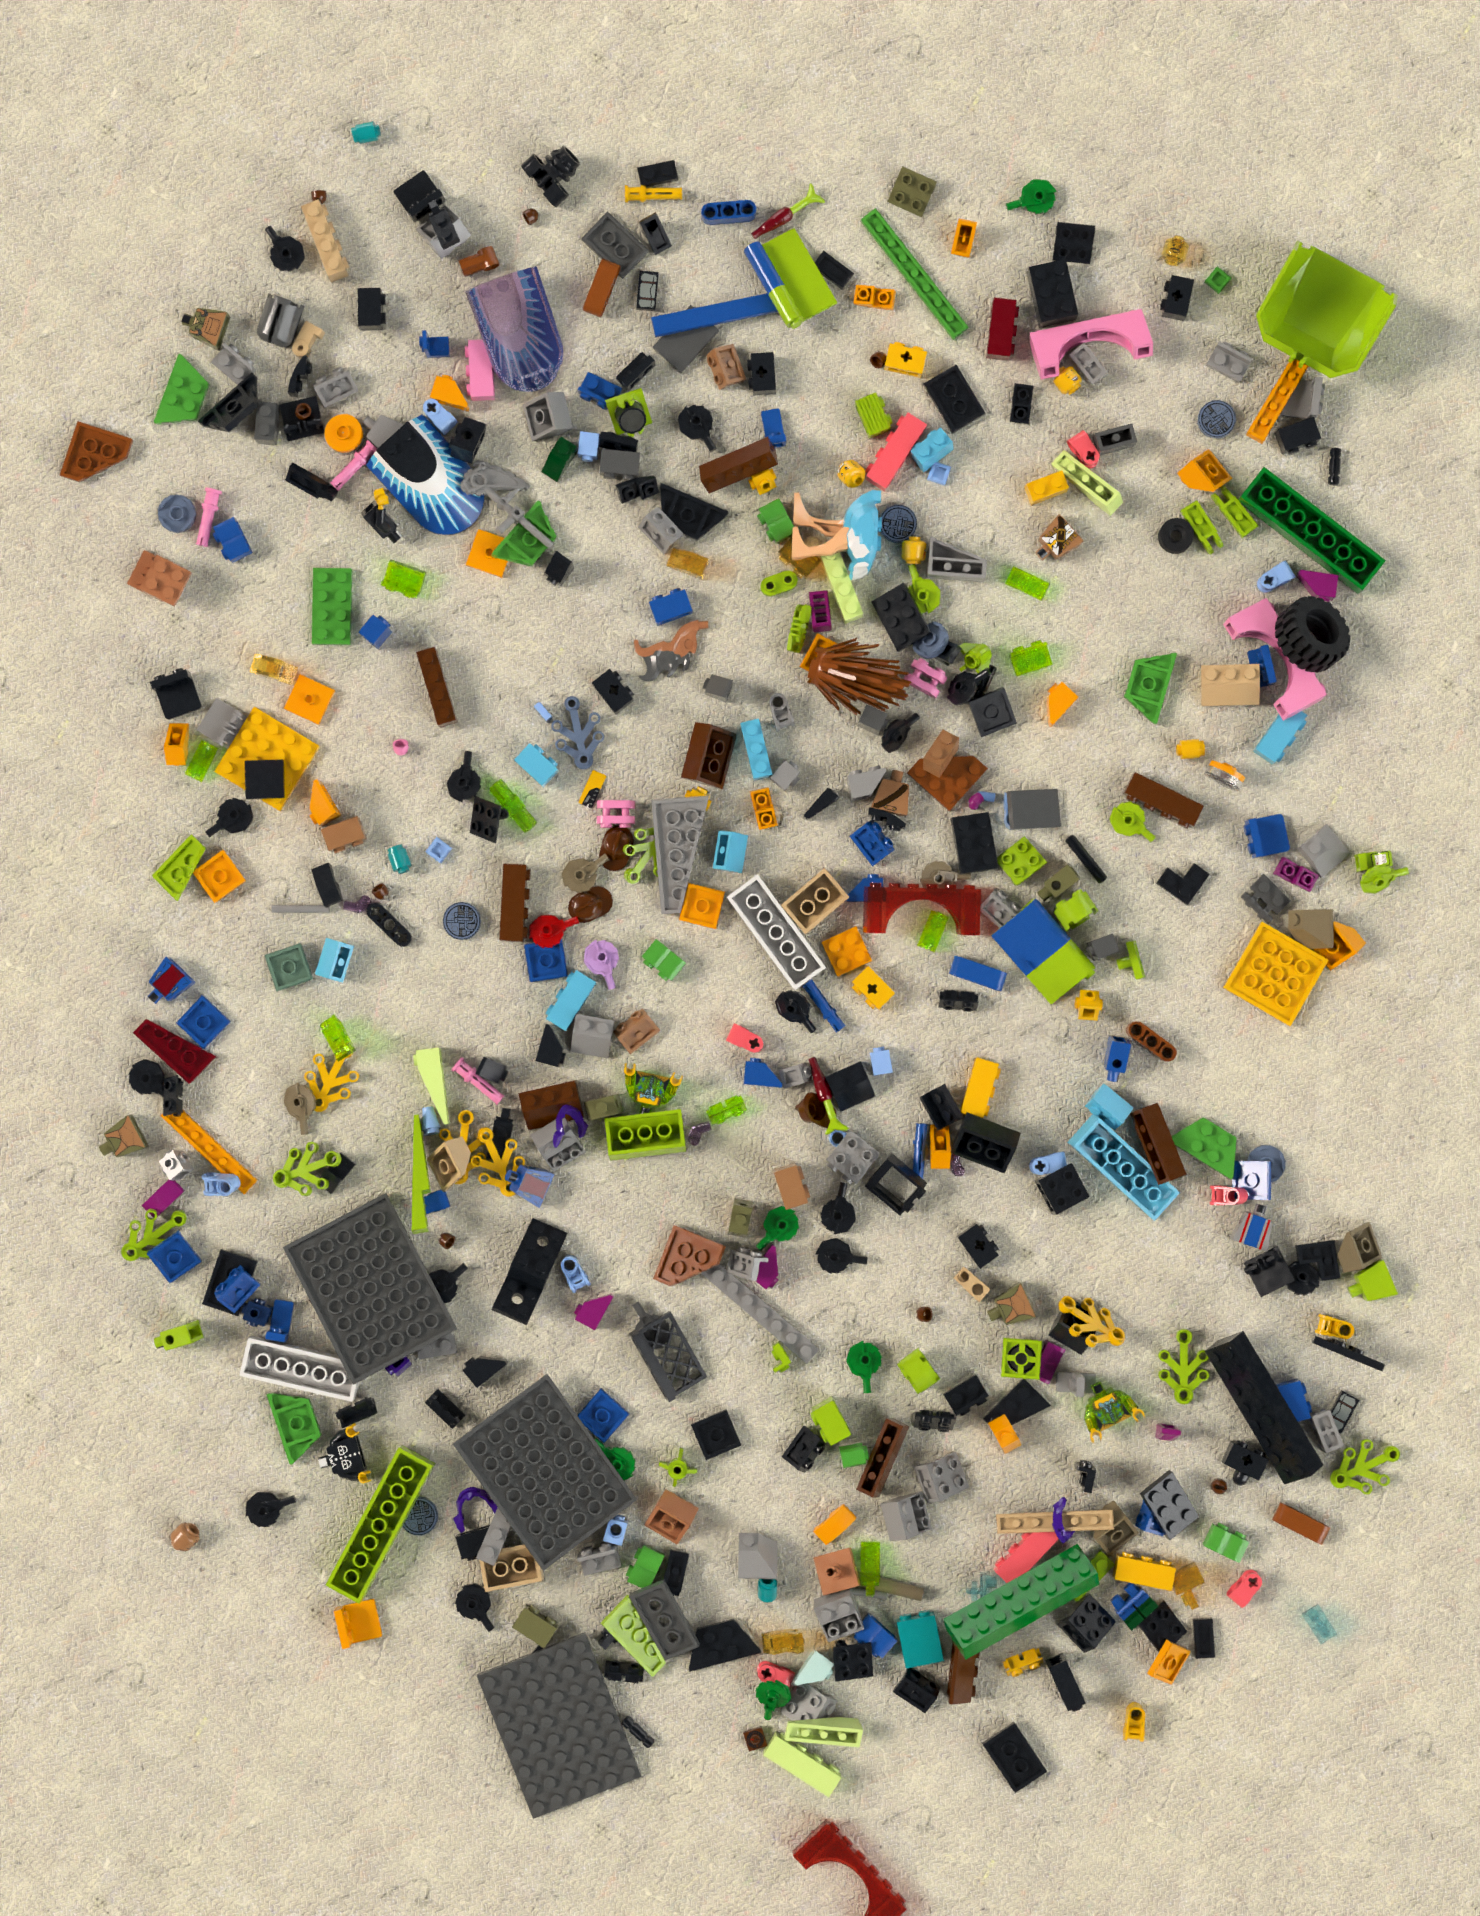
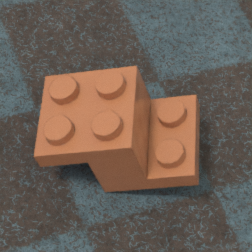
M144 550L127 584L161 602L164 601L175 607L192 572L157 554L155 556Z

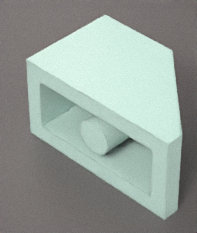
M816 1650L812 1651L791 1682V1685L797 1686L823 1681L824 1679L828 1680L834 1671L831 1669L834 1664Z

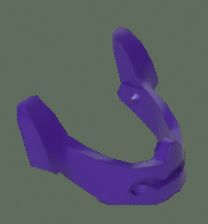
M571 1105L562 1106L556 1117L557 1131L553 1135V1145L555 1148L559 1146L562 1136L565 1134L562 1123L565 1114L570 1115L576 1122L579 1138L584 1137L588 1124L584 1121L581 1112Z
M469 1487L460 1492L456 1501L458 1514L453 1518L460 1533L465 1531L463 1523L464 1514L462 1513V1505L465 1500L469 1501L474 1496L480 1497L488 1503L495 1514L498 1507L485 1490Z
M1065 1497L1060 1498L1053 1505L1052 1527L1062 1544L1067 1542L1075 1533V1531H1065L1063 1527L1062 1510L1067 1501Z

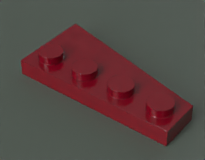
M145 1019L133 1032L137 1038L189 1085L216 1058L215 1055L169 1032L148 1019Z

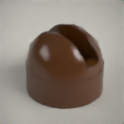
M325 190L311 191L312 201L319 199L321 204L325 203L327 197Z
M530 208L522 212L528 225H532L538 220V212L535 209Z
M881 351L875 352L870 357L871 364L875 368H881L885 365L886 354Z
M301 403L296 407L295 414L298 419L306 420L310 417L311 408L308 404Z
M380 883L372 889V894L379 900H383L384 895L388 896L389 891L384 883Z
M448 1232L440 1235L441 1238L438 1239L439 1244L445 1249H450L455 1243V1236Z
M920 1307L917 1309L916 1318L918 1321H931L932 1310L930 1307Z
M1220 1478L1214 1479L1211 1483V1489L1216 1494H1224L1227 1490V1483ZM1215 1485L1224 1486V1489L1215 1488Z

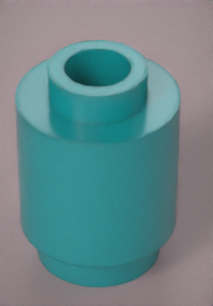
M374 121L357 124L351 128L355 143L363 144L377 141L378 136H381L380 127L378 124L375 125Z
M402 844L389 848L388 858L393 871L398 872V874L408 872L412 864L406 849L403 848Z
M759 1579L758 1598L767 1603L774 1601L777 1597V1580Z

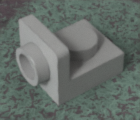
M806 1062L779 1070L784 1089L811 1081V1070Z

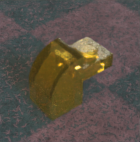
M255 654L250 672L293 685L298 667L279 659Z
M1195 1562L1181 1567L1175 1573L1173 1582L1174 1593L1176 1595L1183 1593L1181 1599L1185 1606L1189 1605L1191 1610L1199 1607L1191 1589L1205 1583Z
M798 1629L775 1630L761 1634L763 1653L776 1655L784 1652L796 1654L804 1652V1638L802 1633L798 1632Z

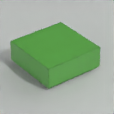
M1217 266L1204 283L1219 294L1232 278Z

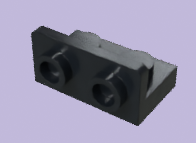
M641 352L616 376V380L629 392L656 366L655 360L650 355L647 357Z
M945 1084L920 1097L922 1104L938 1131L963 1118Z
M976 1374L943 1394L956 1416L967 1414L971 1411L970 1407L975 1404L977 1406L982 1405L989 1396Z
M803 1426L782 1455V1458L798 1471L805 1473L812 1468L817 1455L824 1451L826 1443L823 1438H820L808 1427Z
M1080 1460V1462H1075L1074 1464L1076 1470L1083 1471L1080 1474V1486L1084 1492L1092 1493L1096 1469L1091 1464L1092 1462Z
M907 1668L902 1679L894 1687L893 1693L923 1713H926L937 1699L940 1687L934 1681L921 1675L919 1671Z

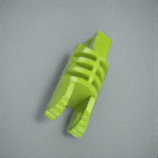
M798 604L795 608L792 618L793 622L791 623L788 635L787 650L790 652L800 653L812 610L810 605Z

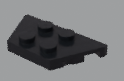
M251 372L201 417L198 422L203 427L230 432L233 428L237 427L245 417L258 407L257 377Z
M663 483L660 484L661 510L679 528L683 535L698 541L729 514L726 510Z
M1315 1336L1312 1342L1382 1372L1385 1364L1363 1355L1364 1351L1353 1346L1345 1348L1347 1344L1332 1338L1331 1341Z
M734 1618L699 1627L696 1629L695 1635L700 1644L699 1647L692 1650L689 1672L761 1653V1649Z

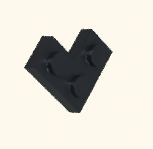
M1193 863L1183 878L1167 867L1156 884L1187 906L1210 874L1195 863Z
M1335 1240L1295 1245L1299 1265L1317 1262L1319 1281L1340 1279Z

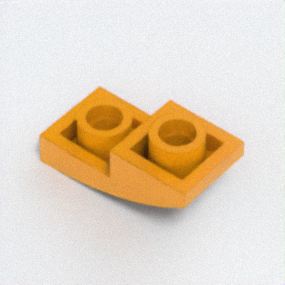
M856 285L853 304L876 309L893 310L896 291L894 289H880L875 286Z
M764 787L750 791L759 830L778 826L769 788Z
M842 1504L830 1513L829 1518L816 1526L813 1532L827 1545L846 1530L857 1517L845 1504Z

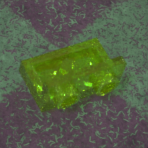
M391 559L388 563L385 577L381 581V586H384L388 591L401 592L405 597L416 598L422 591L427 572Z
M1041 640L1030 643V647L1024 648L1019 646L1012 649L1013 652L1010 653L1009 658L1016 677L1053 665L1047 648V641L1042 643Z

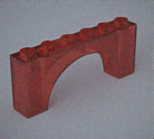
M870 883V886H864L863 933H886L889 919L898 908L911 901L929 900L941 905L948 911L954 920L957 935H980L981 889H975V885H964V889H957V885L945 884V888H938V884H926V888H919V884H907V887H900V883H889V887H881V883Z
M825 1819L792 1850L794 1858L806 1870L814 1864L825 1861L842 1863L853 1869L865 1883L869 1894L868 1907L864 1916H900L907 1910L905 1898L899 1892L896 1894L892 1890V1884L886 1878L883 1880L878 1875L880 1873L873 1864L869 1865L865 1861L867 1859L860 1850L856 1851L852 1847V1841L846 1835L843 1837L838 1832L840 1829L833 1821L829 1822Z

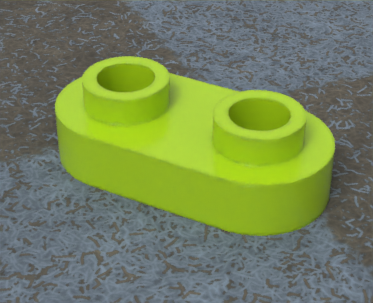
M792 571L780 572L762 580L760 585L761 592L765 596L772 597L790 591L796 587L798 579ZM786 577H790L792 581L790 583H786L784 579ZM768 583H772L774 587L772 589H768L766 585Z

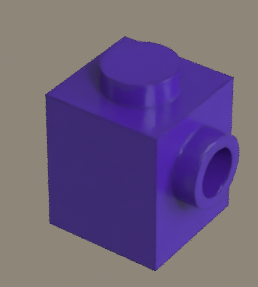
M405 1357L385 1369L391 1376L395 1374L399 1377L412 1363Z

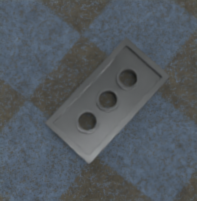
M664 1579L630 1593V1600L664 1660L699 1647L700 1643ZM658 1601L661 1606L653 1607L650 1602ZM667 1617L670 1622L662 1623L659 1618ZM675 1633L678 1635V1638L672 1639L668 1634Z

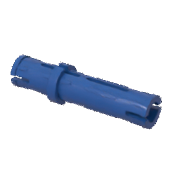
M812 979L802 986L824 1015V1020L826 1019L836 1033L846 1026L837 1015V1010L832 1008Z
M916 1123L915 1140H913L915 1145L912 1170L923 1179L926 1145H928V1141H926L928 1124Z

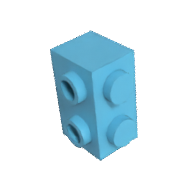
M941 427L937 431L933 430L924 441L917 442L912 447V459L925 472L935 462L940 461L954 450L953 441Z
M529 743L514 760L544 788L558 773L559 770L556 768L558 764L551 757L546 759L542 755L544 751L537 744L532 746Z
M719 831L713 869L742 873L748 835L730 831Z
M326 938L315 975L343 983L354 946Z
M1105 1084L1095 1091L1085 1105L1093 1115L1098 1116L1114 1130L1123 1124L1134 1108Z

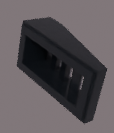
M827 788L803 815V818L805 820L810 819L836 802L840 797L830 788Z

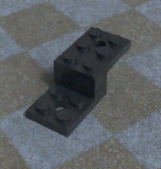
M532 1218L510 1265L506 1279L492 1306V1311L524 1325L528 1324L567 1237V1232ZM539 1239H544L547 1242V1245L540 1246L537 1243V1241ZM518 1296L522 1299V1303L516 1304L512 1301V1298Z

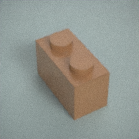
M942 729L923 758V770L940 778L959 749V737Z
M358 816L321 829L328 851H334L335 854L345 851V847L349 845L353 847L362 845L363 840L367 839Z

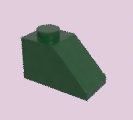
M560 436L551 450L541 473L558 482L577 454V446Z

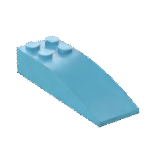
M1092 1114L1067 1142L1153 1221L1162 1214L1180 1193L1169 1182L1158 1185L1150 1164L1096 1115Z

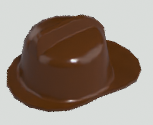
M615 826L610 828L604 835L599 852V857L606 854L609 858L603 864L604 868L610 871H618L627 865L630 856L624 854L623 847L626 844L633 845L634 843L633 835L629 829ZM632 847L627 848V853H631Z
M600 886L592 887L587 892L578 893L569 902V914L572 918L577 916L580 923L597 919L608 913L613 903L612 895L607 889Z
M807 1093L804 1099L795 1106V1109L799 1112L804 1122L815 1123L821 1127L828 1128L830 1120L824 1103L819 1101L816 1093Z

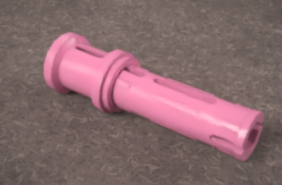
M368 440L365 441L366 444L358 452L354 453L355 457L330 482L338 491L363 465L365 466L377 450Z
M205 488V501L201 506L204 510L196 545L208 547L214 513L219 509L217 506L219 495H222V491L212 488Z
M463 1057L451 1069V1071H456L462 1076L465 1082L472 1083L495 1102L496 1105L505 1096L485 1079L477 1075V1069L469 1066Z

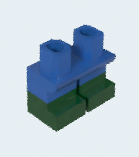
M1129 1582L1124 1587L1129 1596L1123 1600L1119 1594H1116L1110 1601L1115 1607L1116 1613L1132 1631L1144 1620L1133 1604L1145 1617L1149 1616L1158 1607V1604L1140 1586L1137 1587L1134 1583Z

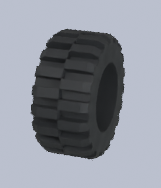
M1314 596L1301 597L1278 616L1275 624V638L1278 639L1277 644L1283 650V655L1287 656L1292 664L1295 663L1297 668L1305 669L1307 672L1319 673L1329 669L1344 657L1349 650L1351 637L1348 634L1350 630L1345 624V618L1341 617L1340 611L1337 608L1334 609L1331 603L1324 602L1322 598Z

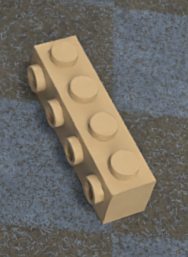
M318 199L302 205V211L331 283L349 276L347 268L350 267L346 257L342 258L340 251L343 249L339 239L335 240L333 233H336L332 221L329 223L326 216L329 213L325 204L321 205Z

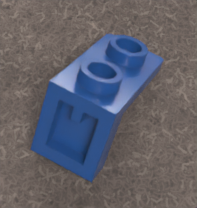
M422 330V336H419V345L427 358L450 357L448 336L429 337L427 331Z
M780 409L762 411L761 417L765 438L769 437L775 448L786 446L787 441L783 430Z
M275 1300L270 1330L266 1331L265 1339L286 1342L288 1340L294 1302Z

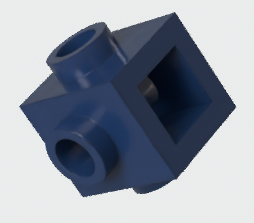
M260 1298L251 1299L248 1303L245 1302L242 1308L243 1320H246V1324L253 1327L258 1325L265 1327L268 1325L273 1306L267 1305L266 1301Z

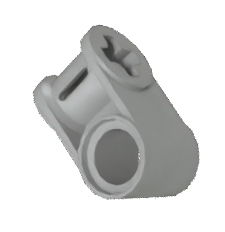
M781 693L772 695L769 706L776 731L778 732L781 728L787 726L794 727V719L786 697ZM774 698H781L783 705L775 707L772 702Z

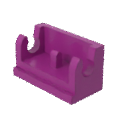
M1046 1340L1041 1351L1040 1381L1046 1384H1050L1066 1349Z

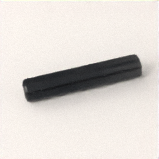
M1070 835L1065 842L1098 883L1104 882L1107 879L1106 874L1074 835Z

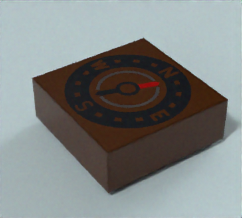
M762 1726L743 1732L749 1752L767 1746Z

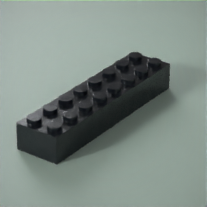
M1241 1331L1220 1339L1205 1350V1353L1284 1485L1310 1477L1324 1464L1245 1332Z

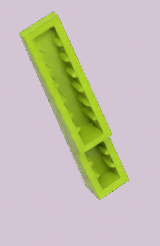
M419 1114L414 1115L411 1230L413 1234L429 1232L424 1194L431 1193Z

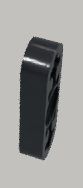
M371 903L368 906V917L397 945L406 947L411 944V933L385 907L379 903ZM373 907H380L379 913L382 916L386 913L388 916L384 917L379 923L378 920L381 918L377 915L372 916L373 911L371 909ZM388 919H392L395 922V927L392 930H386L384 927V923ZM399 926L401 929L398 931L403 935H408L406 943L403 941L400 943V937L397 934L394 937L391 935L397 931Z

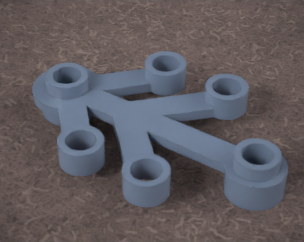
M570 696L565 700L564 705L570 711L574 732L564 727L559 720L553 721L551 728L554 732H559L575 742L578 751L568 746L564 739H558L555 747L557 750L564 751L572 756L578 768L588 769L593 764L592 754L599 743L603 742L604 734L601 731L594 732L593 740L587 749H585L584 741L594 726L600 722L601 718L598 713H591L589 721L584 729L581 730L577 711L580 708V702L578 698ZM569 701H575V706L570 707L568 705ZM593 715L598 716V720L596 722H593L591 720V717ZM560 723V729H554V724ZM601 734L602 739L596 740L595 735ZM564 742L565 746L558 748V743ZM582 756L587 757L586 763L580 762Z

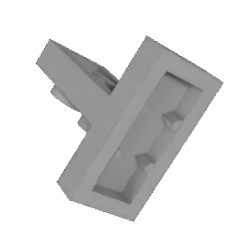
M1057 1372L1056 1392H1072L1076 1397H1084V1393L1095 1394L1093 1388L1096 1385L1095 1373Z

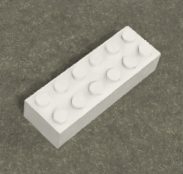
M758 874L727 896L730 904L794 991L826 968Z
M250 1336L247 1340L239 1376L351 1402L356 1399L359 1382L354 1385L352 1384L338 1355L256 1336Z

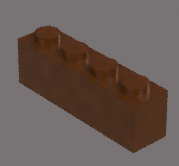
M766 437L699 466L701 482L710 494L778 465L776 449L769 437Z
M431 647L416 652L437 725L442 728L458 723L437 649Z
M1136 772L1132 774L1123 792V795L1127 796L1126 800L1132 801V803L1139 802L1148 811L1153 812L1156 810L1161 813V817L1167 820L1172 818L1178 821L1177 824L1186 829L1195 826L1204 805Z
M503 864L500 941L524 942V938L528 936V927H525V919L529 917V908L526 907V900L530 898V888H527V881L531 879V869H528L527 865Z
M1155 1103L1130 1113L1158 1185L1187 1175L1159 1104Z
M886 1418L856 1490L872 1498L880 1497L909 1429L908 1425L894 1418Z

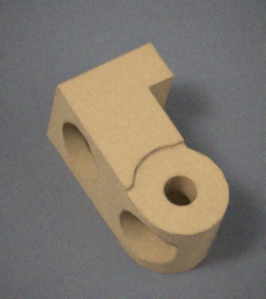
M305 321L292 346V351L299 359L303 356L309 357L311 347L316 338L322 340L325 332Z
M964 1266L954 1276V1279L978 1302L991 1290Z

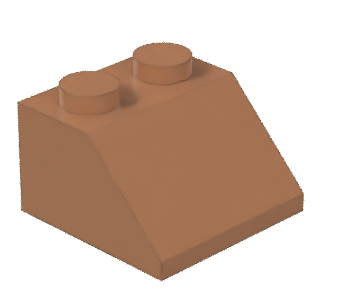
M665 1489L644 1526L678 1544L690 1527L699 1508Z

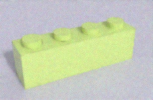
M840 552L832 556H819L844 623L862 618L863 611Z
M775 1732L765 1747L763 1756L827 1797H830L841 1779L840 1769L831 1763L830 1765L824 1763V1759L818 1754H810L801 1743L795 1744L792 1741H785V1733L781 1732L779 1734Z

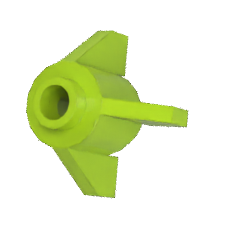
M963 643L960 645L962 648L961 653L963 655L966 654L964 657L965 664L959 669L961 672L967 668L976 669L977 673L985 668L989 669L992 653L987 645Z
M681 1447L678 1458L672 1459L670 1463L659 1462V1466L667 1469L670 1477L674 1479L673 1487H676L677 1480L684 1478L686 1474L697 1473V1468L688 1467L686 1461L682 1459L684 1448ZM680 1467L681 1470L679 1472H675L674 1468Z

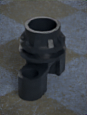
M564 145L558 150H553L550 153L551 156H545L546 165L534 153L521 165L529 178H534L538 187L544 190L543 195L556 208L569 196L559 182L562 179L565 182H569V176L573 177L576 168L580 165L576 156Z

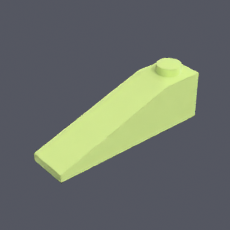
M1065 450L1051 463L1057 471L1062 470L1066 479L1109 516L1123 503L1120 492Z
M441 1048L416 1050V1054L413 1055L414 1065L418 1066L420 1075L443 1123L450 1124Z
M832 1717L794 1720L787 1722L784 1740L860 1747L863 1728L857 1718Z

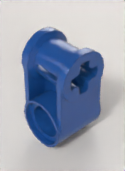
M442 1189L424 1196L426 1214L451 1207L447 1194Z

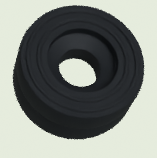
M1182 518L1169 519L1162 525L1158 533L1160 546L1171 554H1179L1186 551L1194 539L1192 526ZM1171 532H1180L1181 539L1179 541L1172 540Z

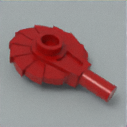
M540 915L530 924L529 939H533L535 945L541 948H553V946L560 943L564 936L563 932L567 930L566 928L578 924L579 920L577 916L563 921V919L559 920L554 915Z

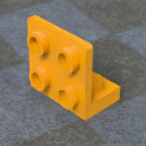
M375 1599L364 1600L360 1604L355 1602L338 1606L334 1610L342 1649L350 1648L353 1643L382 1637L383 1634Z

